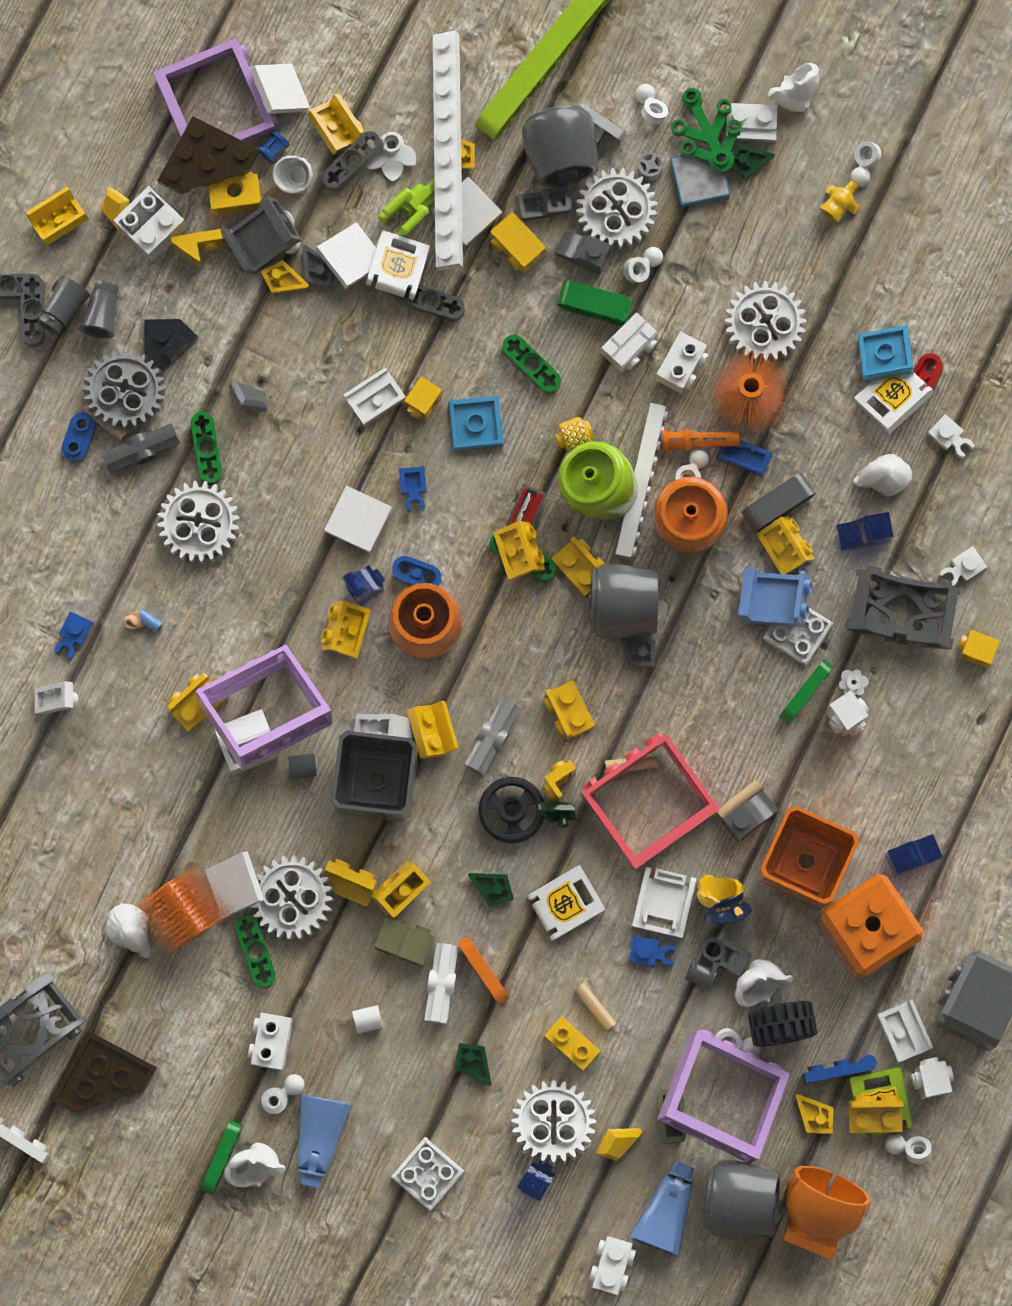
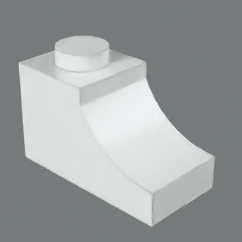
M356 714L355 732L406 738L413 737L409 718L396 714Z

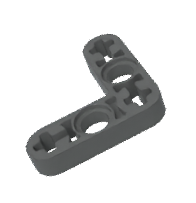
M0 274V300L21 299V337L29 347L40 346L45 339V328L37 323L45 307V285L43 280L37 274ZM5 281L14 282L15 288L12 292L4 293L1 290V286ZM31 281H35L39 285V287H35V297H40V299L31 298V291L27 287L31 285ZM32 304L40 307V312L34 317L26 314L27 307ZM30 323H35V331L39 334V336H35L33 341H31L29 336H26L31 334Z

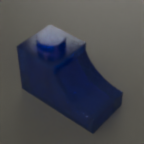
M889 512L867 515L858 520L836 526L841 551L891 543L894 537Z
M370 565L359 571L349 572L342 577L346 589L359 606L364 605L385 590L382 584L385 581L384 577L377 568L372 570Z
M933 834L910 841L885 853L894 878L943 858Z
M541 1159L538 1164L532 1161L517 1189L540 1202L556 1175L551 1172L554 1167L546 1162L541 1164Z

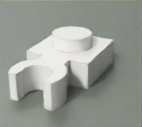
M946 414L927 434L946 451L952 446L956 456L960 459H964L966 456L961 451V446L965 445L971 450L974 447V443L971 440L960 437L964 430Z
M972 546L952 559L951 563L954 568H944L939 576L941 578L945 574H950L953 578L951 581L953 583L952 586H955L960 577L967 582L984 571L987 565Z

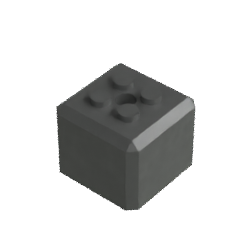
M345 731L339 736L331 802L340 815L405 822L411 817L419 756L417 745L412 738ZM373 774H380L384 777V783L380 787H372L369 783L370 777Z
M977 951L966 956L961 964H957L953 968L948 979L952 981L950 987L943 989L937 1001L940 1007L935 1015V1020L938 1027L986 1051H990L997 1047L1012 1017V967L981 951Z

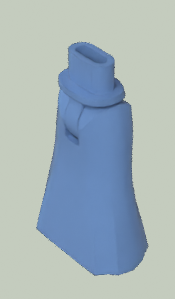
M301 1094L298 1172H301L299 1184L319 1188L321 1177H325V1173L333 1159L352 1104Z
M678 1161L674 1162L672 1170L667 1171V1174L661 1180L629 1238L649 1247L655 1246V1249L669 1255L679 1256L686 1215L692 1194L693 1180L691 1177L695 1168Z

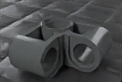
M709 938L701 945L685 979L709 990L718 972V967L741 977L752 954L720 939ZM713 943L718 946L719 954L717 957L707 955L706 946Z

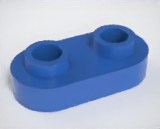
M77 413L70 420L61 448L64 457L69 462H81L88 454L96 430V423L88 413ZM79 422H87L86 427L78 428ZM72 445H78L76 452L70 451Z
M401 556L393 563V575L402 583L410 586L426 583L424 578L427 575H431L434 578L431 584L436 586L441 584V573L433 565L409 556ZM407 566L410 568V572L402 574L401 568Z

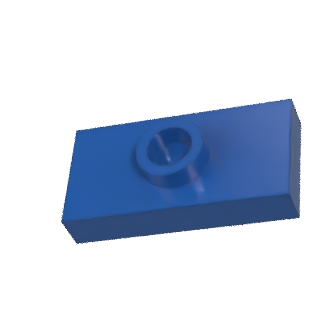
M741 441L740 447H720L716 460L763 478L773 453Z

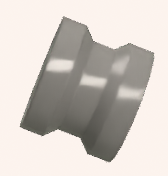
M652 152L641 156L638 162V175L643 177V181L655 182L661 177L663 168L661 157Z

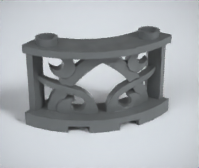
M867 566L866 569L856 570L858 582L852 617L847 619L845 629L867 637H872L873 635L885 637L884 641L906 645L907 641H911L913 644L915 642L921 644L923 648L952 649L954 639H951L957 598L961 590L952 586L953 583L951 581L937 580V583L911 580L884 573L881 568L876 566ZM871 581L876 582L880 586L879 591L871 588V593L877 599L876 601L868 597ZM888 586L896 587L888 591ZM918 592H924L926 594L924 595V597H922ZM905 594L914 602L922 614L908 619L901 629L897 628L894 615L884 605L892 599ZM937 594L946 595L944 611L933 613L931 609L938 607L942 601L936 603L932 600V596ZM867 604H868V605H870L871 607H870V609L868 610L867 614L865 615L866 606H867ZM878 611L882 612L884 615L887 616V624H882L879 619L880 617H883V615L878 613ZM943 617L939 633L936 618ZM925 620V622L919 623L922 627L920 631L913 629V622Z
M49 971L26 986L24 991L17 995L15 999L10 998L0 1006V1026H5L7 1029L3 1041H0V1054L2 1051L6 1052L4 1056L5 1065L10 1059L15 1063L14 1068L9 1073L0 1063V1089L9 1084L11 1087L17 1085L24 1079L22 1074L42 1056L67 1037L69 1040H72L82 1032L80 1027L86 1022V1019L80 1017L53 983L55 978ZM44 991L56 1005L49 1007ZM27 1004H32L33 1011L39 1008V1012L26 1014L24 1008ZM58 1009L70 1022L68 1026L62 1029L56 1027V1022L63 1020L62 1018L56 1016L50 1018V1013ZM13 1013L26 1020L40 1018V1027L35 1044L23 1046L8 1044L13 1034V1024L10 1019ZM48 1031L56 1035L45 1044ZM32 1054L24 1062H22L20 1055Z

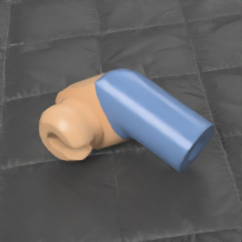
M145 610L129 613L123 620V624L127 629L146 626L154 633H157L163 625L160 620Z

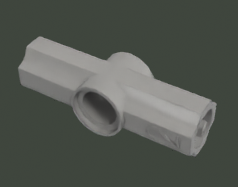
M501 698L491 718L481 728L476 739L477 743L466 760L465 766L484 776L496 753H499L509 736L508 731L519 714L521 707L508 699Z

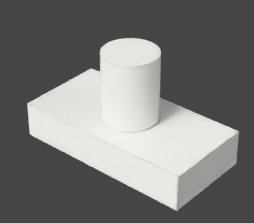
M581 104V107L591 114L597 142L605 131L622 141L626 135L624 130L585 104Z
M64 681L34 688L35 714H48L74 708L78 703V695L73 692V682Z

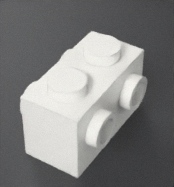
M680 331L656 374V381L680 394H683L686 388L690 390L697 377L693 375L697 367L702 368L709 356L705 353L707 345Z
M850 690L829 705L826 714L831 720L828 723L836 734L840 733L843 738L848 734L853 737L866 726L865 721L869 716L867 714L869 709L866 703L861 698L857 699Z
M262 1012L260 1018H255L253 1033L257 1034L255 1044H250L248 1059H252L251 1065L284 1071L293 1025L292 1018ZM276 1025V1030L269 1032V1026ZM270 1050V1057L264 1058V1052Z
M938 1057L922 1060L920 1066L914 1069L915 1073L911 1074L913 1087L915 1090L919 1089L921 1099L946 1095L952 1092L950 1084L954 1081L951 1066H946V1061L939 1062Z
M609 1236L606 1237V1241L600 1240L596 1255L601 1256L598 1267L593 1265L589 1281L593 1282V1288L618 1295L619 1290H625L628 1276L624 1275L626 1265L632 1266L636 1250L631 1249L633 1243Z

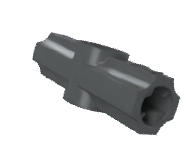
M171 423L150 433L136 434L128 438L126 443L103 452L102 456L110 474L134 464H145L156 458L157 454L181 444Z

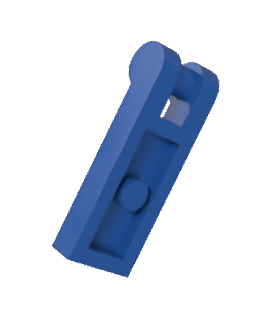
M865 1055L859 1062L849 1064V1059L833 1062L834 1067L824 1069L823 1064L808 1067V1072L803 1073L804 1083L809 1084L869 1072L876 1067L877 1060L873 1055Z

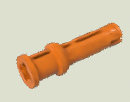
M689 428L684 431L663 430L664 452H668L669 449H685V451H690L693 447H740L741 445L740 431L692 432ZM707 438H726V440L705 441ZM672 439H682V441H671V440H672Z

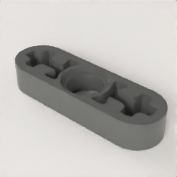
M373 131L362 134L325 170L323 174L324 184L333 191H340L346 187L382 152L384 147L383 139ZM369 139L374 141L376 145L373 149L368 147L367 141ZM359 148L367 154L365 157L358 151ZM352 155H358V165L353 168L348 167V158ZM340 166H343V168L346 169L349 173L346 175L343 172V170L340 169ZM333 174L338 176V183L332 182L331 176Z
M418 285L415 294L417 296V292H421L418 297V304H415V298L412 300L407 296L405 300L401 296L394 294L396 302L401 306L449 321H458L465 313L464 303L459 297ZM427 295H432L437 299V303L431 308L425 307L422 303L423 298ZM441 299H444V305L449 307L456 303L457 309L460 311L450 314L449 309L443 306L442 311H438L441 306Z

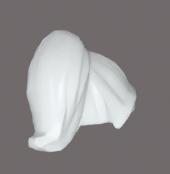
M805 63L796 69L791 76L784 75V81L781 86L771 88L768 91V98H774L782 108L790 112L807 111L810 107V97L814 95L819 85V68L816 64Z
M886 454L864 467L861 475L853 479V484L862 488L872 487L878 493L889 497L901 492L909 485L912 480V470L900 457L895 454Z
M122 903L115 906L110 911L106 922L107 936L114 944L127 948L132 952H138L143 958H149L151 953L147 936L149 928L147 927L148 923L145 921L146 919L149 921L148 917L146 916L145 918V914L142 915L139 912L140 909L137 911L133 905Z
M754 960L750 963L749 970L738 979L735 991L736 1000L743 1007L755 1006L761 1002H769L776 989L789 987L794 977L791 975L786 976L777 965L768 960Z
M255 1143L250 1149L234 1155L225 1169V1179L229 1184L236 1187H260L270 1175L273 1177L280 1176L286 1168L284 1165L279 1164L278 1156L272 1148L263 1143Z

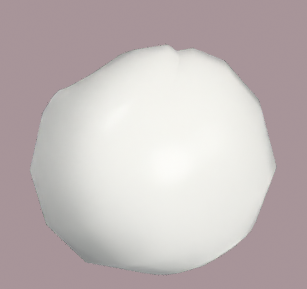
M299 156L282 157L274 165L272 172L274 183L285 193L304 192L309 188L313 179L311 165Z

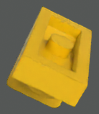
M221 229L171 237L173 248L200 268H202L200 249L214 251L219 246L224 245Z

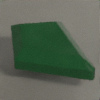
M738 145L733 152L735 161L730 170L747 179L771 161L775 154Z
M541 802L537 804V810L550 823L558 822L559 828H567L569 826L568 821L576 820L575 805L572 803Z
M468 874V877L489 907L514 900L507 874Z
M459 1043L455 1069L491 1086L485 1046Z

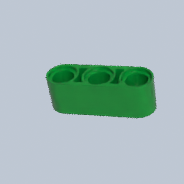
M564 280L556 305L569 312L623 326L628 321L633 300L621 294Z

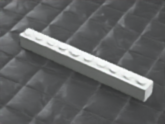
M650 403L634 472L638 485L637 498L631 509L624 515L615 555L617 558L631 561V557H635L637 547H634L635 541L639 540L640 532L637 531L638 527L642 526L644 517H641V513L646 510L647 502L644 500L645 496H649L651 487L648 486L649 480H653L654 472L651 470L652 466H656L658 457L655 456L656 450L659 451L661 441H658L659 435L663 436L664 426H662L663 420L666 421L668 411H665L666 406Z

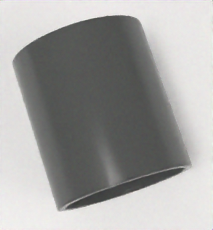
M314 753L288 757L291 780L317 776Z

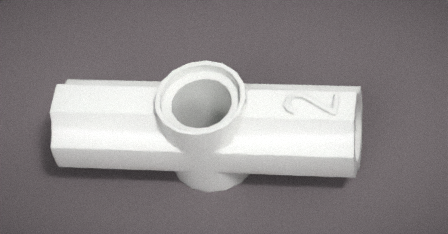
M444 943L436 944L433 969L430 970L427 993L429 994L425 1021L447 1024L450 998L453 997L456 974L454 973L458 946Z

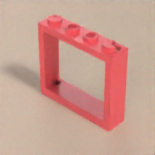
M657 733L645 741L648 745L642 751L635 748L624 756L627 760L620 766L614 763L603 771L606 774L605 777L599 781L594 777L583 785L585 791L580 793L633 870L720 810L667 734L660 737ZM663 746L705 807L634 856L592 795L656 749Z

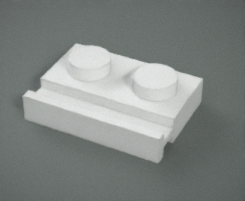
M731 103L732 112L727 116L726 137L728 135L727 123L731 120H738L742 125V133L737 136L736 141L776 143L777 105ZM734 125L730 130L736 131L739 127Z
M386 367L343 394L363 426H366L406 399V396L389 374Z
M913 1000L877 1014L898 1063L933 1048Z

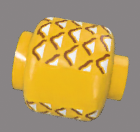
M580 417L559 424V434L555 435L559 448H565L568 453L576 446L594 439V434L588 420L583 421Z

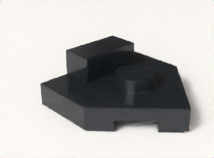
M181 319L144 320V354L150 361H154V365L162 373L198 339V336Z

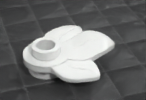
M388 132L381 137L384 142L382 152L367 165V168L369 170L382 168L386 178L393 182L401 176L404 165H416V153L412 147L404 144L403 138L398 133ZM390 142L396 143V147L393 149L388 148L387 145Z

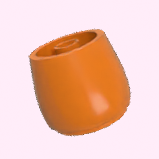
M683 477L670 482L659 493L653 506V524L658 536L669 548L680 553L695 554L709 549L721 538L727 525L728 508L722 493L711 482L699 477Z
M431 583L415 584L404 589L393 600L388 613V631L394 644L406 655L417 659H434L446 654L457 643L462 631V612L456 599L446 589Z

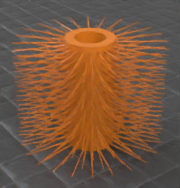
M753 352L750 365L745 363L746 359L741 365L738 358L736 372L732 368L731 370L723 368L732 375L730 376L725 373L726 375L721 374L723 376H719L723 381L722 384L720 381H716L719 384L715 385L719 387H714L718 390H714L717 393L713 394L718 395L712 397L720 398L711 399L720 400L716 402L724 404L719 406L721 409L715 411H721L725 408L724 412L718 416L724 414L722 416L724 418L729 414L730 416L726 419H730L728 423L733 421V424L737 425L740 419L738 431L744 414L745 419L747 414L746 438L749 423L752 428L754 427V430L759 425H761L760 428L762 427L763 418L770 425L766 419L770 418L773 420L774 416L771 413H778L775 411L776 406L783 409L779 407L783 406L780 403L787 404L780 401H787L782 399L786 397L782 396L785 393L780 394V392H785L780 390L785 389L781 387L785 385H778L781 383L774 384L785 380H780L779 377L776 378L780 371L776 373L778 371L776 369L775 372L771 373L770 371L773 367L771 369L766 367V357L760 367L762 355L756 372L755 366L753 371Z
M187 871L181 877H176L173 880L171 878L162 887L155 889L157 890L155 894L152 893V897H148L147 901L145 900L141 904V910H145V905H148L146 910H149L148 912L146 911L148 919H151L150 916L153 915L152 919H155L152 921L154 928H161L160 937H167L165 944L168 946L172 945L173 951L210 931L209 929L212 924H216L217 920L219 921L225 915L227 916L226 913L219 914L220 910H217L219 905H213L214 901H211L212 895H209L208 898L206 897L208 892L204 893L202 891L203 888L205 889L203 884H198L196 880H193L195 876L197 877L194 871Z

